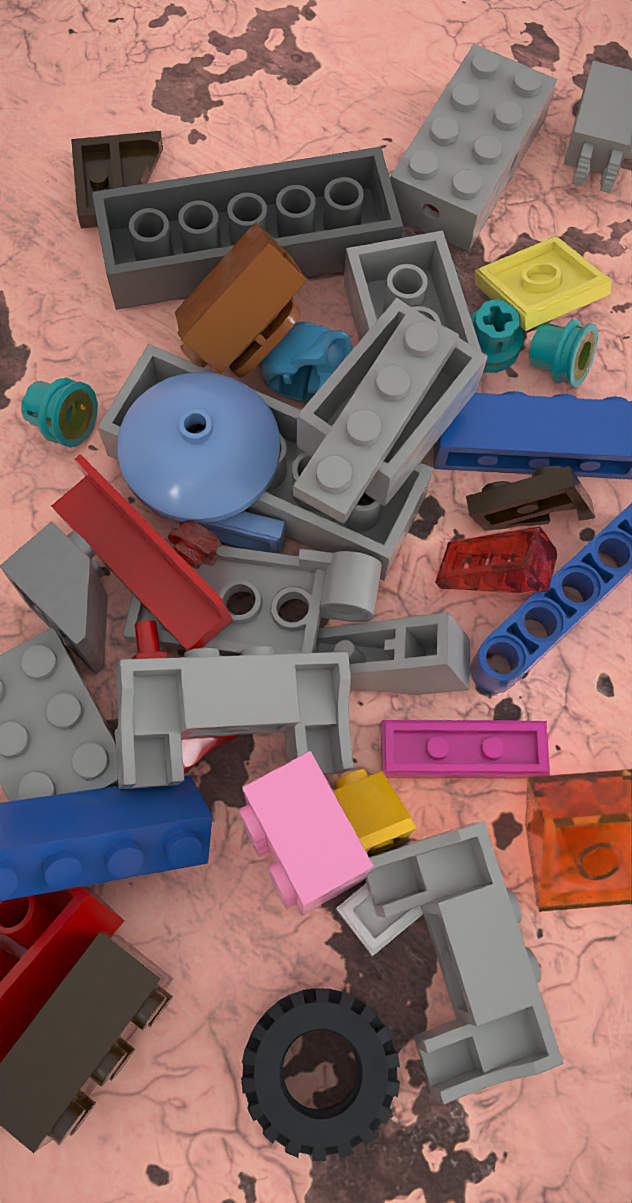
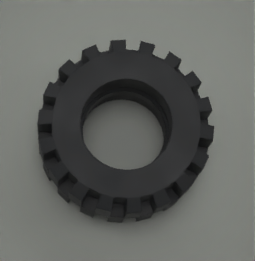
M310 988L289 994L280 999L259 1019L244 1049L241 1084L243 1094L245 1093L248 1102L247 1109L253 1122L255 1120L258 1121L263 1128L262 1134L272 1144L277 1141L285 1147V1153L297 1158L299 1153L311 1155L312 1161H326L327 1155L339 1154L340 1159L354 1154L352 1148L362 1142L367 1146L377 1137L375 1130L382 1122L387 1124L393 1113L390 1108L394 1096L398 1097L400 1082L397 1080V1068L400 1067L398 1052L394 1049L391 1033L387 1026L379 1019L377 1013L367 1004L342 991L329 988ZM312 1031H328L340 1036L350 1046L356 1060L357 1073L352 1090L341 1102L324 1109L309 1108L297 1102L289 1093L283 1077V1063L288 1049L299 1037Z

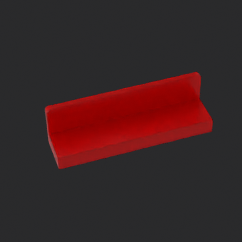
M79 454L74 460L85 477L52 504V508L72 530L82 536L94 550L96 556L186 651L203 648L233 620L222 598L115 488Z

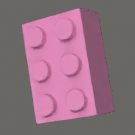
M311 751L242 787L247 805L238 809L242 817L243 827L259 857L267 852L270 853L274 864L268 866L270 879L286 910L297 905L303 916L363 882L374 867Z

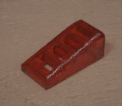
M541 526L449 541L435 583L440 589L509 593L547 592L557 560V550ZM466 558H471L469 567L464 568Z

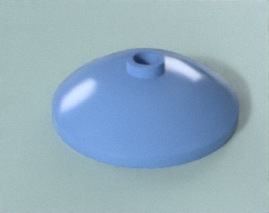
M185 373L167 378L155 384L140 395L132 404L119 430L117 454L119 465L128 487L145 506L159 515L172 520L186 523H209L224 520L244 511L263 495L271 484L278 468L280 435L275 417L267 403L244 383L216 373ZM195 424L205 426V429L200 433L194 434L187 431L190 426Z

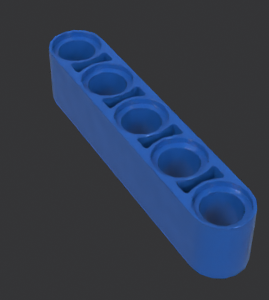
M632 503L484 640L474 656L470 668L472 680L478 688L491 694L504 693L512 688L632 573ZM599 554H607L614 558L618 568L605 565L599 558ZM568 586L578 590L582 595L583 602L578 603L568 599L563 593L562 587ZM534 620L541 623L547 631V637L539 638L530 634L525 627L524 621ZM492 654L501 655L510 664L511 672L506 674L496 673L487 664L486 656Z

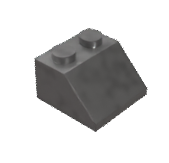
M51 521L3 562L0 568L24 602L50 628L54 627L64 643L97 675L104 668L108 595L100 580L105 573L93 559L96 553L82 536L74 530L66 535Z

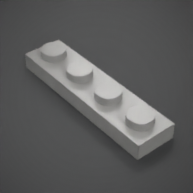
M409 309L293 485V496L344 524L454 351L459 334Z

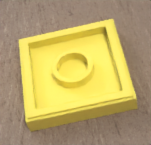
M557 236L475 270V285L491 300H503L508 305L515 307L520 316L519 326L525 331L611 295V279Z

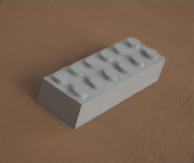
M148 344L98 426L107 455L118 460L117 441L122 421L132 404L146 390L176 375L194 372H215ZM254 390L267 403L277 422L280 435V458L276 474L267 490L255 503L244 511L285 521L286 537L317 551L329 553L352 551L372 556L381 562L380 579L385 581L427 495L434 468L420 462L386 506L363 493L343 524L293 496V485L312 458V456L297 447V415L301 410ZM195 424L190 426L187 431L194 434L200 433L205 429V426Z

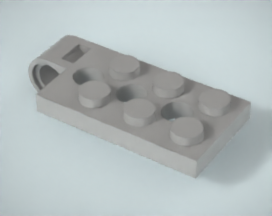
M163 538L222 598L225 606L229 598L237 592H248L255 597V604L248 613L243 615L230 613L233 620L203 647L218 649L220 656H240L241 650L256 646L273 647L275 654L315 653L321 618L348 622H367L374 618L382 564L372 556L352 551L329 553L300 549L299 556ZM132 594L122 635L124 639L129 643L137 644L134 624L153 620L157 624L160 647L186 651ZM290 599L304 601L309 606L307 615L298 622L290 623L284 621L278 615L279 609L284 602Z

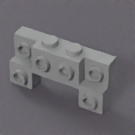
M256 646L241 650L240 656H220L219 650L216 648H198L186 651L184 653L185 657L120 660L115 667L118 727L115 730L118 790L176 786L184 781L181 738L284 732L287 763L311 751L324 775L340 774L354 769L349 729L351 674L348 652L275 654L273 647Z
M485 821L470 823L437 835L368 855L374 867L365 880L377 917L387 918L419 906L422 907L456 1016V1020L413 1036L431 1096L442 1104H446L487 1087L514 1079L538 1075L563 1065L564 1063L537 984L541 981L540 966L531 949L525 947L518 925L522 920L520 905L514 893L505 886Z

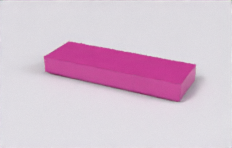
M382 720L381 771H383L386 778L546 779L550 776L547 721Z

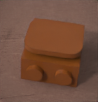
M257 222L251 226L175 311L179 329L177 334L181 341L184 342L180 346L181 350L197 366L204 368L209 364L220 375L228 366L239 378L248 375L287 335L300 316V309L293 297L308 280L292 256Z

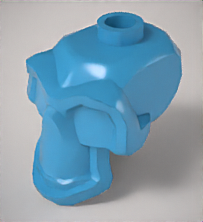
M301 321L295 323L287 335L259 363V367L265 384L273 392L298 402L310 401L353 350V346L347 332L331 330L322 325Z

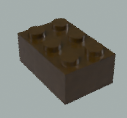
M100 931L0 1063V1126L33 1154L52 1140L60 1145L68 1135L73 1136L96 1105V1102L89 1097L97 1084L102 1087L108 1079L112 1081L134 1053L135 1048L128 1041L138 1027L141 1030H144L147 1025L152 1027L172 1000L173 996L166 989L174 978L121 936Z

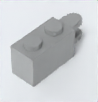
M592 61L563 164L576 167L572 184L583 186L589 171L601 173L600 191L611 193L623 160H632V70Z

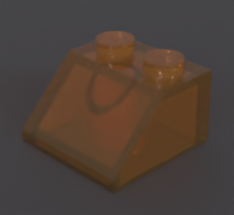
M632 769L527 777L525 827L535 899L539 912L632 904Z

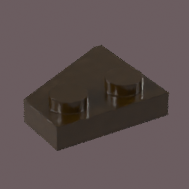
M161 130L71 139L77 216L81 229L98 227L92 192L148 183L163 151Z
M560 466L544 467L536 470L530 478L513 483L508 481L493 482L485 485L481 492L466 496L469 516L484 531L508 529L515 526L549 524V513L555 511L576 509L579 521L596 518L592 499L570 466L564 468Z

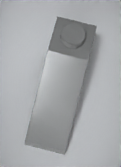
M449 612L319 628L315 653L348 652L351 674L350 689L414 695L469 690L470 639Z

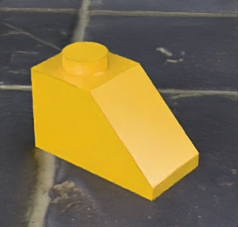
M360 769L334 781L337 789L333 790V793L367 855L404 843L415 831L416 827L410 814L383 771L368 776L365 769Z

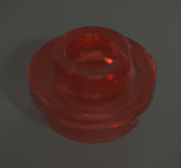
M190 520L182 522L179 528H172L167 535L168 540L174 545L173 549L192 568L199 569L201 564L214 566L219 558L216 551L221 545L220 540L211 531Z

